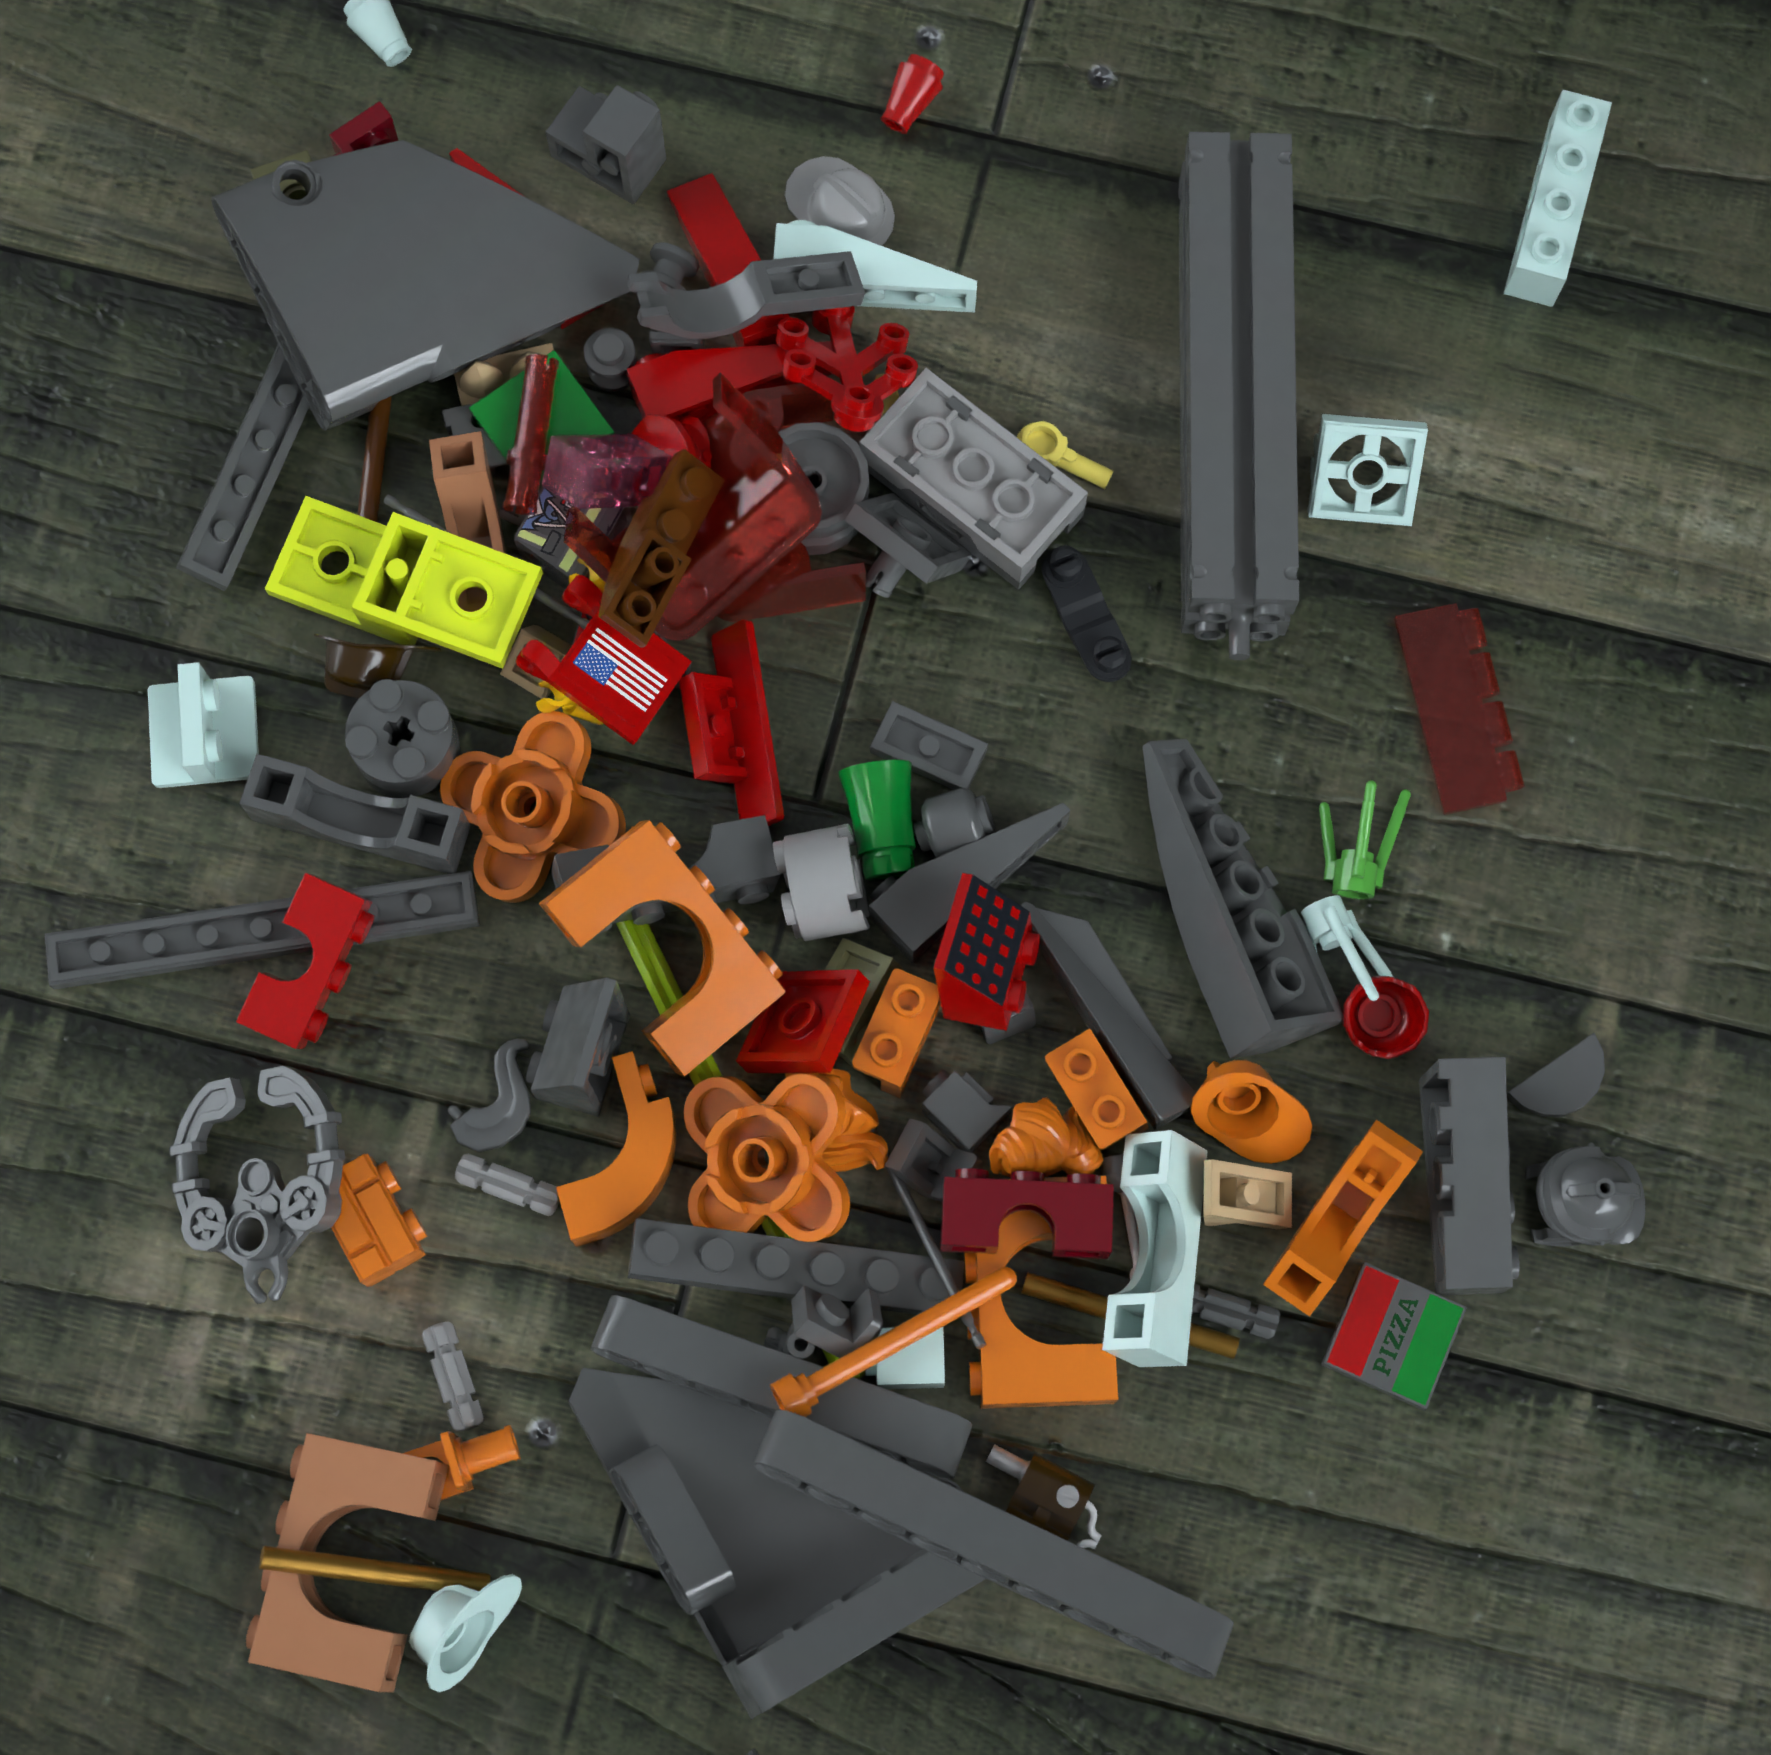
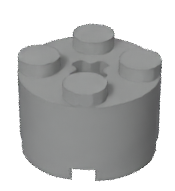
M849 823L784 836V840L773 842V852L778 873L784 874L787 888L790 889V892L781 893L783 913L787 925H792L796 939L803 938L806 942L868 930L870 927L866 919L869 916V908L860 859L857 860L855 855L851 856L849 845H854L856 842Z

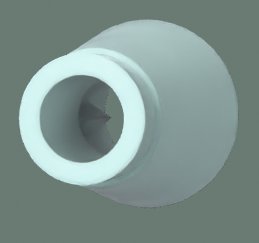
M349 0L344 7V13L348 17L346 21L347 26L383 59L388 67L401 63L410 55L412 49L407 43V39L389 0Z

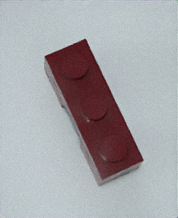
M956 1169L955 1177H944L940 1251L996 1254L999 1244V1226L1002 1221L1012 1213L1030 1211L1040 1215L1051 1229L1052 1257L1108 1259L1112 1253L1114 1184H1100L1101 1176L1095 1174L1067 1175V1182L1045 1181L1044 1173L1035 1171L1011 1172V1180L989 1179V1171L983 1169Z

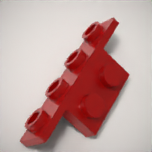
M742 619L712 635L711 641L717 675L691 672L680 678L679 682L694 779L734 784L739 819L765 815L767 824L770 826L783 820L784 810L754 624L750 620Z

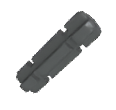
M1194 1284L1192 1314L1193 1311L1200 1313L1199 1318L1240 1331L1244 1327L1249 1328L1250 1334L1266 1339L1272 1338L1276 1333L1280 1319V1312L1277 1309L1263 1304L1254 1307L1251 1306L1250 1300L1208 1288L1205 1292L1200 1290L1201 1285Z

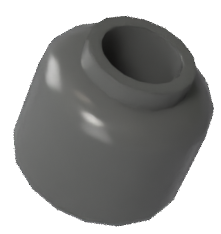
M959 788L926 799L921 808L922 820L914 822V829L921 850L923 852L932 850L936 858L996 832L994 820L985 796L976 797L974 792L968 788Z

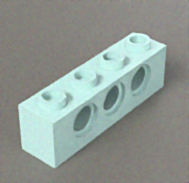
M1562 90L1549 119L1504 294L1553 307L1567 279L1612 102Z

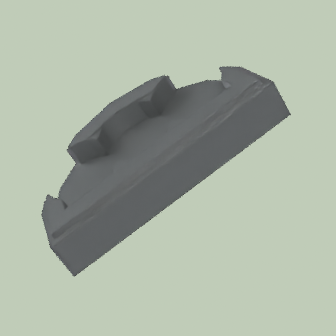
M1595 1033L1508 1091L1507 1099L1521 1111L1526 1113L1529 1111L1539 1116H1554V1118L1564 1117L1583 1108L1599 1091L1605 1074L1604 1051Z

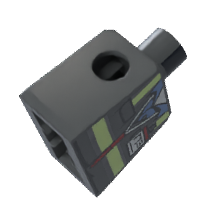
M550 478L544 483L535 500L513 489L510 490L499 510L500 518L519 527L514 538L519 555L525 561L540 566L543 574L564 589L569 585V575L576 573L584 575L588 579L590 577L588 568L577 561L578 558L584 556L598 557L606 568L632 520L627 500L555 478Z

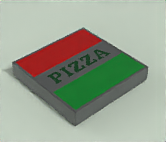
M1364 1262L1360 1266L1321 1366L1424 1411L1428 1408L1467 1307Z

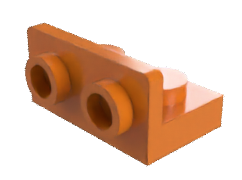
M898 968L892 971L852 1061V1066L855 1070L881 1080V1091L901 1098L941 1007L937 985Z
M1090 1028L1045 1056L1046 1063L1099 1149H1106L1129 1134L1142 1133L1149 1129L1147 1120Z

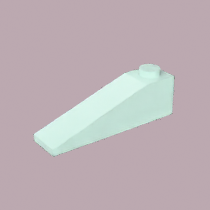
M795 220L789 224L776 223L774 259L851 251L865 290L860 306L975 313L976 280L829 226H819L807 220Z

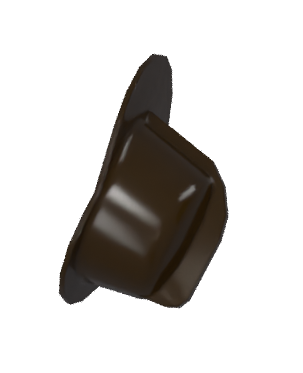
M314 634L315 637L326 640V688L330 692L358 699L370 690L374 683L380 680H401L413 652H441V648L355 644Z

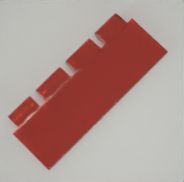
M1457 603L1395 616L1394 620L1443 815L1506 802L1507 792L1522 789L1525 785L1516 751L1509 750L1495 754L1494 748L1507 746L1513 743L1503 701L1482 704L1481 699L1500 694V689L1490 652L1472 654L1471 656L1469 653L1471 650L1485 647L1488 644L1479 609L1472 608L1458 611Z

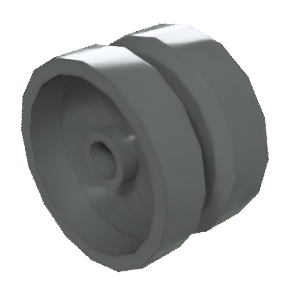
M820 422L797 423L777 432L761 449L754 468L757 514L767 535L782 548L802 555L828 554L846 546L859 531L847 523L845 518L855 503L869 499L868 461L860 446L843 430Z

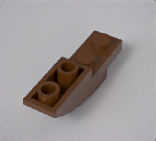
M686 449L673 455L652 496L641 501L619 546L601 599L599 618L640 648L645 647L649 642L691 561V558L686 553L725 479Z

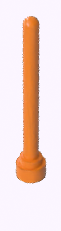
M1009 1267L998 1269L807 1377L804 1373L796 1377L789 1373L771 1383L770 1388L781 1410H787L803 1417L812 1414L811 1407L819 1403L818 1397L1014 1287L1017 1282L1015 1271Z

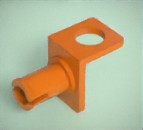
M511 1425L466 1441H462L458 1435L446 1431L440 1433V1441L402 1453L425 1459L430 1457L438 1458L444 1464L449 1465L441 1500L473 1490V1474L512 1460L517 1461L521 1459Z

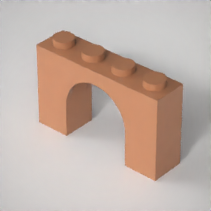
M306 1433L304 1445L299 1444L291 1461L290 1476L295 1478L290 1500H285L282 1503L277 1515L275 1529L276 1533L280 1535L277 1547L315 1552L323 1534L335 1521L350 1512L360 1509H382L436 1521L449 1465L435 1460ZM263 1570L261 1590L266 1593L260 1615L256 1614L253 1617L248 1628L246 1647L251 1649L248 1663L376 1692H394L407 1634L353 1623L340 1618L323 1603L316 1590L314 1578L311 1575Z

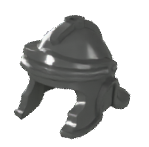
M1589 1143L1588 1146L1565 1149L1553 1155L1547 1162L1526 1167L1525 1179L1538 1176L1536 1186L1537 1203L1544 1221L1550 1227L1531 1229L1530 1233L1534 1243L1559 1247L1578 1246L1581 1244L1603 1246L1607 1243L1612 1245L1629 1244L1639 1237L1644 1226L1646 1213L1645 1196L1638 1172L1629 1161L1620 1156L1607 1157L1600 1150V1147L1595 1146L1594 1143ZM1600 1185L1606 1189V1193L1600 1191Z

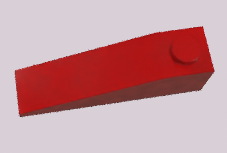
M713 173L666 191L667 197L710 288L725 283L742 273L752 261H761ZM789 314L762 316L754 324L732 333L738 347L776 345L775 339L778 323L781 319L790 316Z
M831 341L817 342L833 351ZM778 344L678 350L664 355L654 353L639 359L634 366L626 369L630 390L642 419L648 414H657L679 421L682 417L688 415L699 418L702 423L804 385L790 381L783 375L785 354L789 350L781 348ZM815 365L816 371L826 376L832 375V373L819 365Z

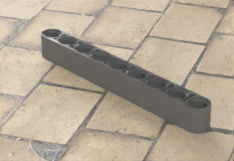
M787 1410L775 1411L753 1463V1466L761 1473L1175 1668L1205 1679H1214L1216 1677L1234 1625L1233 1621L1227 1616L806 1417Z

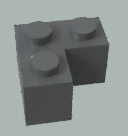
M619 85L615 86L609 96L600 92L594 95L579 86L546 130L551 157L633 205L667 159L660 109L647 95L638 91L631 93Z

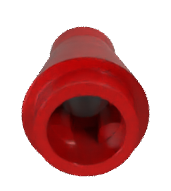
M910 54L906 62H900L881 121L892 130L907 134L913 122L943 89L941 80L944 77L943 70L929 59L917 54Z

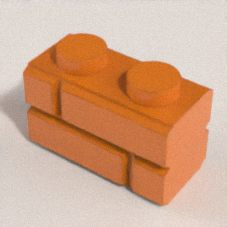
M368 1153L343 1166L339 1188L342 1198L341 1213L333 1227H331L360 1283L366 1287L379 1283L393 1275L396 1271L402 1270L423 1258L426 1253L419 1241L428 1237L415 1211L410 1208L403 1212L398 1204L394 1193L400 1191L402 1187L388 1162L384 1161L377 1165L376 1161Z

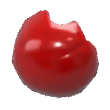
M1373 976L1371 979L1379 993V998L1376 1001H1371L1360 983L1357 984L1345 1000L1343 1006L1342 1025L1352 1044L1371 1056L1384 1059L1396 1058L1415 1050L1427 1033L1429 1010L1420 991L1414 985L1394 977Z

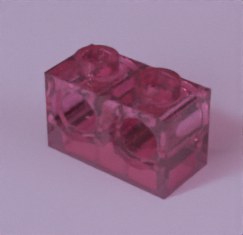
M635 434L551 436L541 486L578 509L636 507L640 505L642 500L652 496L672 456Z

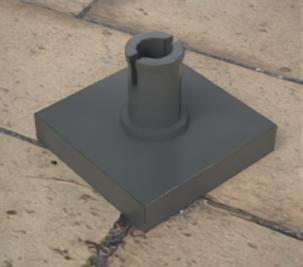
M894 493L855 503L845 518L847 523L882 549L868 573L863 576L862 581L868 588L873 583H876L877 585L873 592L883 597L891 596L893 589L907 569L927 584L962 571L973 555Z

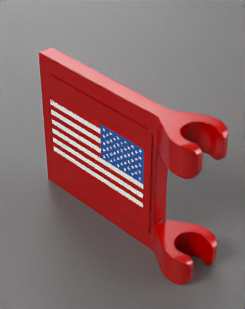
M578 575L564 590L562 598L570 607L591 616L592 618L561 661L543 643L532 639L516 657V664L525 672L549 683L634 745L692 661L654 633L647 645L640 648L599 618L603 593L590 579L584 575Z

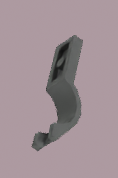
M851 251L752 261L742 273L725 283L708 289L691 291L674 289L661 282L656 272L628 274L627 279L629 291L635 292L641 308L638 311L637 318L641 326L688 339H710L732 334L754 324L762 316L860 306L865 295V290Z

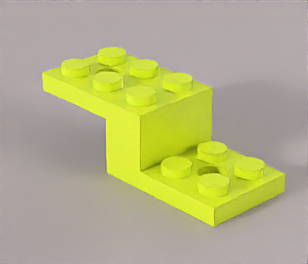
M305 496L265 590L270 596L401 645L415 646L419 637L503 669L541 580L543 571L540 566L395 512L392 513L386 526ZM338 551L348 555L349 564L342 573L329 575L322 571V561L329 553ZM471 587L480 588L487 593L485 605L474 612L464 611L458 606L460 594Z

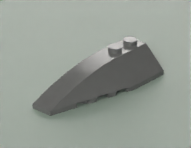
M1187 739L1148 741L1143 745L1149 804L1159 859L1172 910L1189 961L1230 1059L1268 1053L1342 1023V1009L1303 920L1295 908L1289 912L1284 908L1272 889L1279 884L1268 866L1261 869L1258 867L1244 843L1250 840L1245 829L1239 821L1235 822L1231 817L1225 815L1218 803L1223 798V795Z

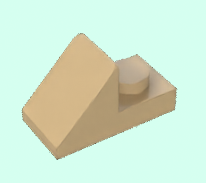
M1214 1159L1204 1160L1203 1216L1205 1226L1239 1223L1271 1229L1292 1228V1173Z

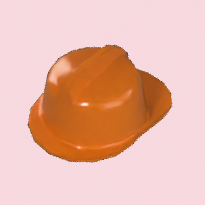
M1232 1060L1222 1064L1212 1061L1207 1067V1077L1203 1085L1200 1086L1193 1096L1191 1104V1114L1197 1126L1238 1155L1253 1162L1272 1164L1287 1161L1302 1152L1310 1141L1312 1122L1308 1110L1298 1099L1274 1083L1269 1073L1257 1063L1248 1060Z

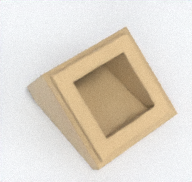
M532 625L521 629L500 674L542 699L547 698L552 691L538 685L539 682L543 681L542 679L525 672L517 666L516 657L532 639L543 643L559 661L563 659L572 645L542 627Z

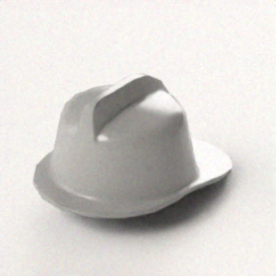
M826 156L810 159L795 168L787 180L785 197L789 210L797 220H807L819 226H829L881 246L885 244L891 235L895 215L890 199L871 176L858 170L850 163L840 158Z

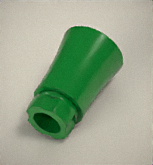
M894 759L866 762L849 766L838 772L849 806L857 855L862 857L864 877L869 881H884L892 875L898 879L908 870L915 867L912 850L916 848L911 809L912 762L908 760Z

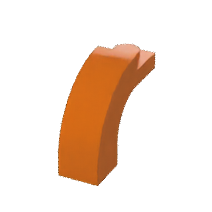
M633 1051L612 1057L628 1114V1134L622 1151L614 1162L600 1173L556 1187L570 1240L576 1247L609 1237L629 1226L636 1218L638 1219L651 1206L663 1189L674 1161L677 1132L672 1103L669 1097L652 1102L648 1101L647 1097L657 1095L652 1073L648 1063L638 1066Z
M1376 1119L1325 1188L1263 1285L1310 1317L1335 1284L1355 1248L1385 1204L1415 1166L1423 1151Z

